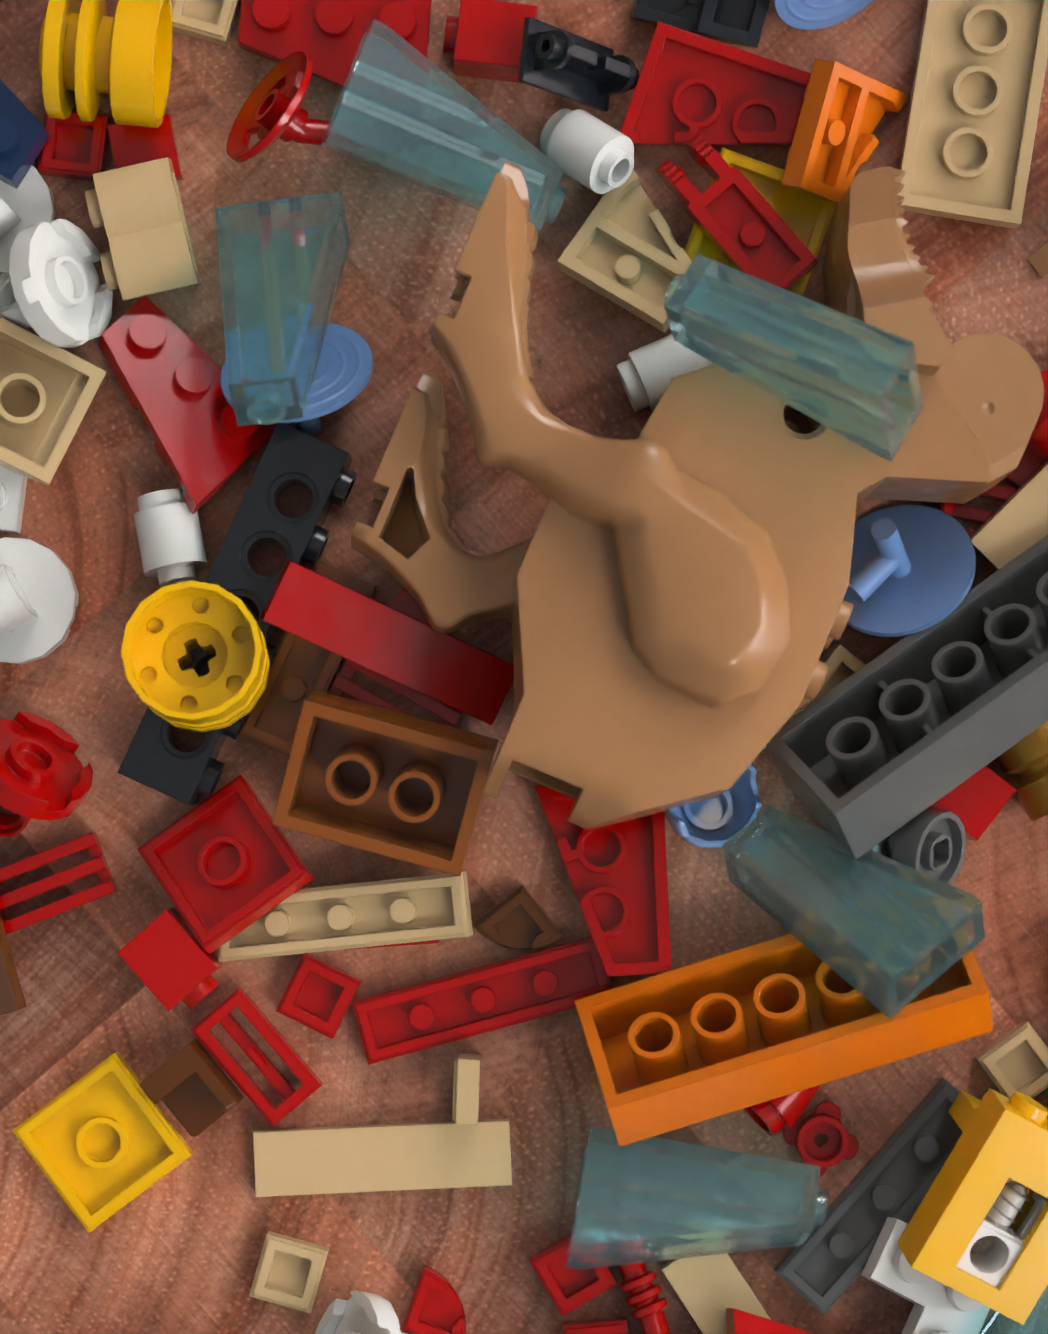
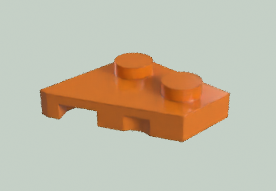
M815 58L809 84L804 93V102L793 142L787 155V164L781 184L818 200L839 203L852 183L858 167L868 160L879 143L877 137L872 132L886 111L900 112L905 104L907 94L836 61Z

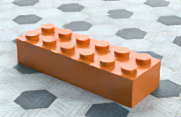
M947 889L937 894L924 892L575 1000L619 1147L993 1031L989 989Z

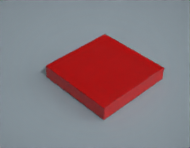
M241 774L137 849L203 950L209 954L314 879L279 826L272 825V816L249 782Z

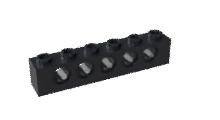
M277 423L205 583L219 585L239 599L250 600L257 605L259 610L257 624L265 637L270 662L278 650L277 646L269 643L277 626L262 620L260 616L283 568L271 576L259 575L253 568V554L262 544L274 542L284 547L286 553L285 564L287 559H290L305 566L306 562L316 566L330 537L331 531L322 526L332 504L340 508L344 506L357 477L356 472L349 470L352 458L348 452L284 423ZM302 485L312 492L313 500L310 509L300 517L290 518L281 514L278 505L280 495L290 486ZM201 647L195 648L190 652L193 662L189 666L184 667V670L193 668L200 677L202 666L211 658L216 657V654L207 656ZM147 707L118 773L187 805H195L200 795L210 798L215 790L225 763L216 760L226 737L234 740L238 738L245 716L229 727L207 731L205 739L199 748L191 752H185L174 741L173 731L175 726L154 714Z

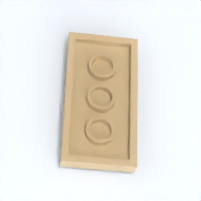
M926 0L899 169L906 172L900 182L904 184V187L897 194L905 197L899 207L906 208L908 212L1011 229H1018L1021 225L1048 58V0Z

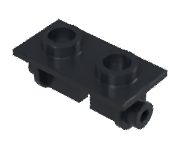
M525 17L518 78L520 82L598 111L608 112L609 95L622 94L635 88L639 79V71L631 58L624 55L613 56V49L535 18Z

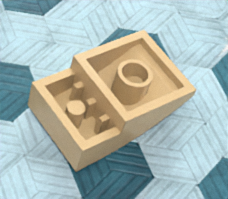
M0 317V466L49 486L107 371L60 347L54 346L43 338Z

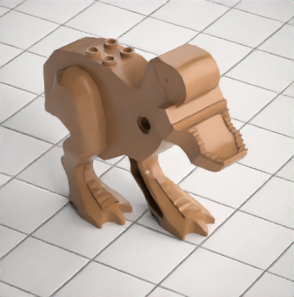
M505 161L501 172L497 171L455 269V279L458 281L450 299L461 304L455 319L439 312L437 313L432 326L431 342L450 370L460 393L475 440V454L478 462L484 467L512 470L535 486L549 501L532 538L491 555L474 550L469 551L464 547L461 537L451 528L452 514L447 503L450 496V486L446 482V474L449 473V463L445 455L450 452L449 430H447L444 391L438 377L423 372L417 387L412 388L373 480L374 487L377 489L371 502L382 506L373 527L356 521L351 534V548L384 567L418 602L425 619L435 633L442 635L451 634L470 623L487 621L512 623L514 715L482 790L483 794L496 798L507 772L510 771L574 798L567 821L585 829L624 822L716 798L733 786L798 707L803 709L808 699L811 701L816 699L823 685L829 664L819 661L823 648L828 649L833 639L837 641L840 639L853 609V604L843 600L850 581L856 504L866 498L965 504L993 488L1017 468L1043 405L1045 390L1041 370L1026 348L1005 335L988 332L973 333L960 337L951 343L930 311L933 303L925 297L923 289L932 282L935 275L927 274L925 271L928 267L919 264L918 261L921 257L912 254L915 246L906 242L910 234L903 231L908 220L901 218L906 208L899 207L905 197L897 194L904 187V184L900 183L906 173L904 170L889 166L863 171L853 179L833 213L823 263L824 287L831 312L827 327L828 347L758 351L673 377L639 438L632 440L601 438L570 426L543 405L532 384L533 375L528 357L527 329L530 320L528 305L532 294L530 282L535 270V263L531 253L536 248L538 234L535 225L530 223L529 196L521 168ZM785 420L795 423L803 434L792 431L786 425Z

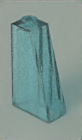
M375 19L366 25L320 145L479 211L497 171L501 172L505 161L519 166L523 172L529 196L530 223L535 225L536 231H541L544 221L552 224L562 207L566 194V189L558 186L564 170L389 26Z
M342 191L215 207L228 387L238 427L254 424L270 425L279 421L300 419L304 416L350 246V235Z
M700 254L696 255L685 275L679 274L673 279L666 292L664 309L674 341L768 392L787 405L879 457L892 462L923 409L912 341Z
M768 807L749 824H747L748 821L740 824L730 835L731 838L722 845L730 882L889 1019L985 938L982 903L973 894L872 850L867 851L855 860L830 832L772 807Z
M590 1126L584 1147L566 1268L580 1270L803 1245L813 1231L814 1226L823 1227L826 1217L829 1191L826 1188L819 1187L821 1166L657 1137H650L619 1147L614 1130Z

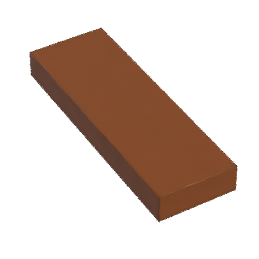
M319 560L313 568V571L371 598L376 590L375 586ZM284 631L277 646L278 650L270 662L266 689L252 711L248 713V716H245L239 734L290 757L304 700L314 689L329 692L344 657Z

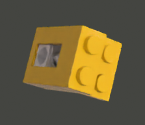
M989 1088L983 1098L979 1100L960 1090L948 1112L963 1133L897 1244L909 1265L915 1270L1024 1325L1048 1285V1109L1018 1091H1015L1009 1099ZM1009 1178L1013 1180V1181L1007 1183V1180H1008ZM1025 1187L1030 1189L1027 1195ZM985 1236H996L993 1245L987 1251L980 1254H970V1250L977 1240Z

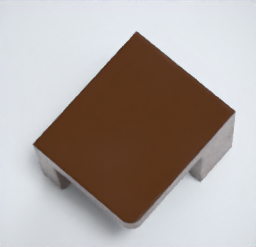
M197 1038L139 1084L154 1104L162 1100L186 1131L193 1137L202 1133L244 1098Z

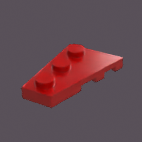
M432 0L241 1L238 35L240 48L275 63H279L294 52L302 51L313 61L311 76L348 90L349 94L367 102L372 100L398 111L402 116L410 114L413 120L423 119Z
M658 21L620 132L629 137L633 145L687 146L686 143L696 134H699L711 146H791L811 73Z
M146 296L101 334L98 343L100 350L133 409L140 411L156 440L154 444L155 449L164 465H170L183 489L182 497L193 515L268 445L277 423L256 420L232 408L222 393L220 383L222 368Z
M535 786L607 978L655 976L671 971L664 811L611 825L585 829L567 821L574 798L546 786Z

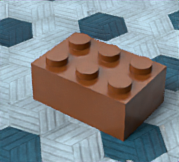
M314 689L303 703L272 825L461 876L484 796L482 790L491 770L499 740Z

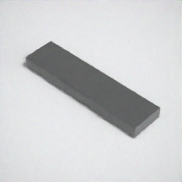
M944 1078L938 1081L774 1268L780 1277L823 1315L864 1270L887 1217L897 1218L906 1222L916 1211L963 1132L948 1112L959 1091Z

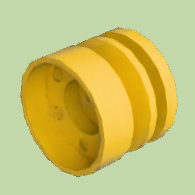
M49 0L39 43V71L42 80L44 106L48 117L57 119L69 118L76 101L80 120L91 122L96 118L103 94H109L111 112L116 124L154 128L161 126L167 106L172 68L173 16L171 0H118L114 17L108 16L106 0H82V3L80 0Z
M189 580L163 586L140 602L125 626L121 656L126 679L140 699L154 714L176 728L207 732L229 727L252 711L266 689L270 659L265 637L241 599L219 585ZM198 647H201L207 656L216 654V657L208 661L210 672L200 677L193 668L184 670V667L189 666L193 662L190 652Z

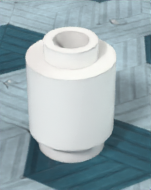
M567 108L561 109L549 118L542 130L540 148L547 155L548 162L597 194H604L620 187L627 181L633 171L634 145L632 140L584 110L572 111Z
M682 329L629 352V359L617 364L616 369L634 411H639L648 406L654 411L673 377L712 366L713 362L701 336L690 340L686 331Z
M180 488L159 490L137 498L139 512L134 514V522L144 575L147 577H158L160 586L189 580L194 581L197 579L196 570L207 565L198 511L192 515L182 497L183 489Z

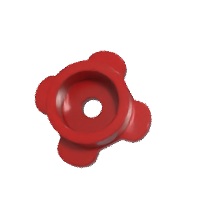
M829 1101L820 1102L816 1106L814 1113L802 1120L797 1119L790 1131L783 1129L784 1140L788 1144L795 1146L802 1158V1171L807 1176L813 1178L823 1176L828 1167L838 1164L842 1159H853L859 1149L857 1138L847 1133L840 1121V1108ZM820 1133L825 1134L827 1137L826 1143L824 1145H817L815 1143L816 1135Z

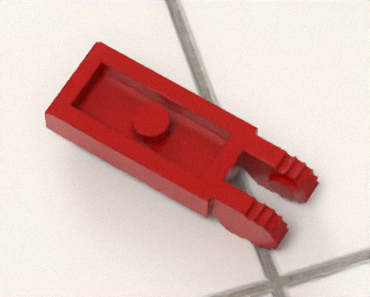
M696 134L686 143L690 155L716 182L703 193H700L689 181L683 170L668 159L656 168V172L675 197L686 206L685 212L769 307L815 268L818 260L736 165L731 168L702 135Z

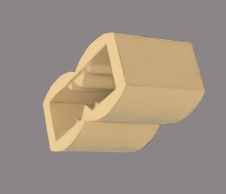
M166 157L92 174L95 189L86 190L85 198L93 227L104 226L108 237L110 251L100 253V258L109 291L120 289L122 299L127 301L201 284L171 159Z

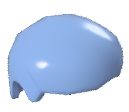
M753 764L749 765L731 788L716 798L666 810L668 821L675 834L696 847L724 848L746 836L757 817V812L760 811L762 806L756 782L757 770Z

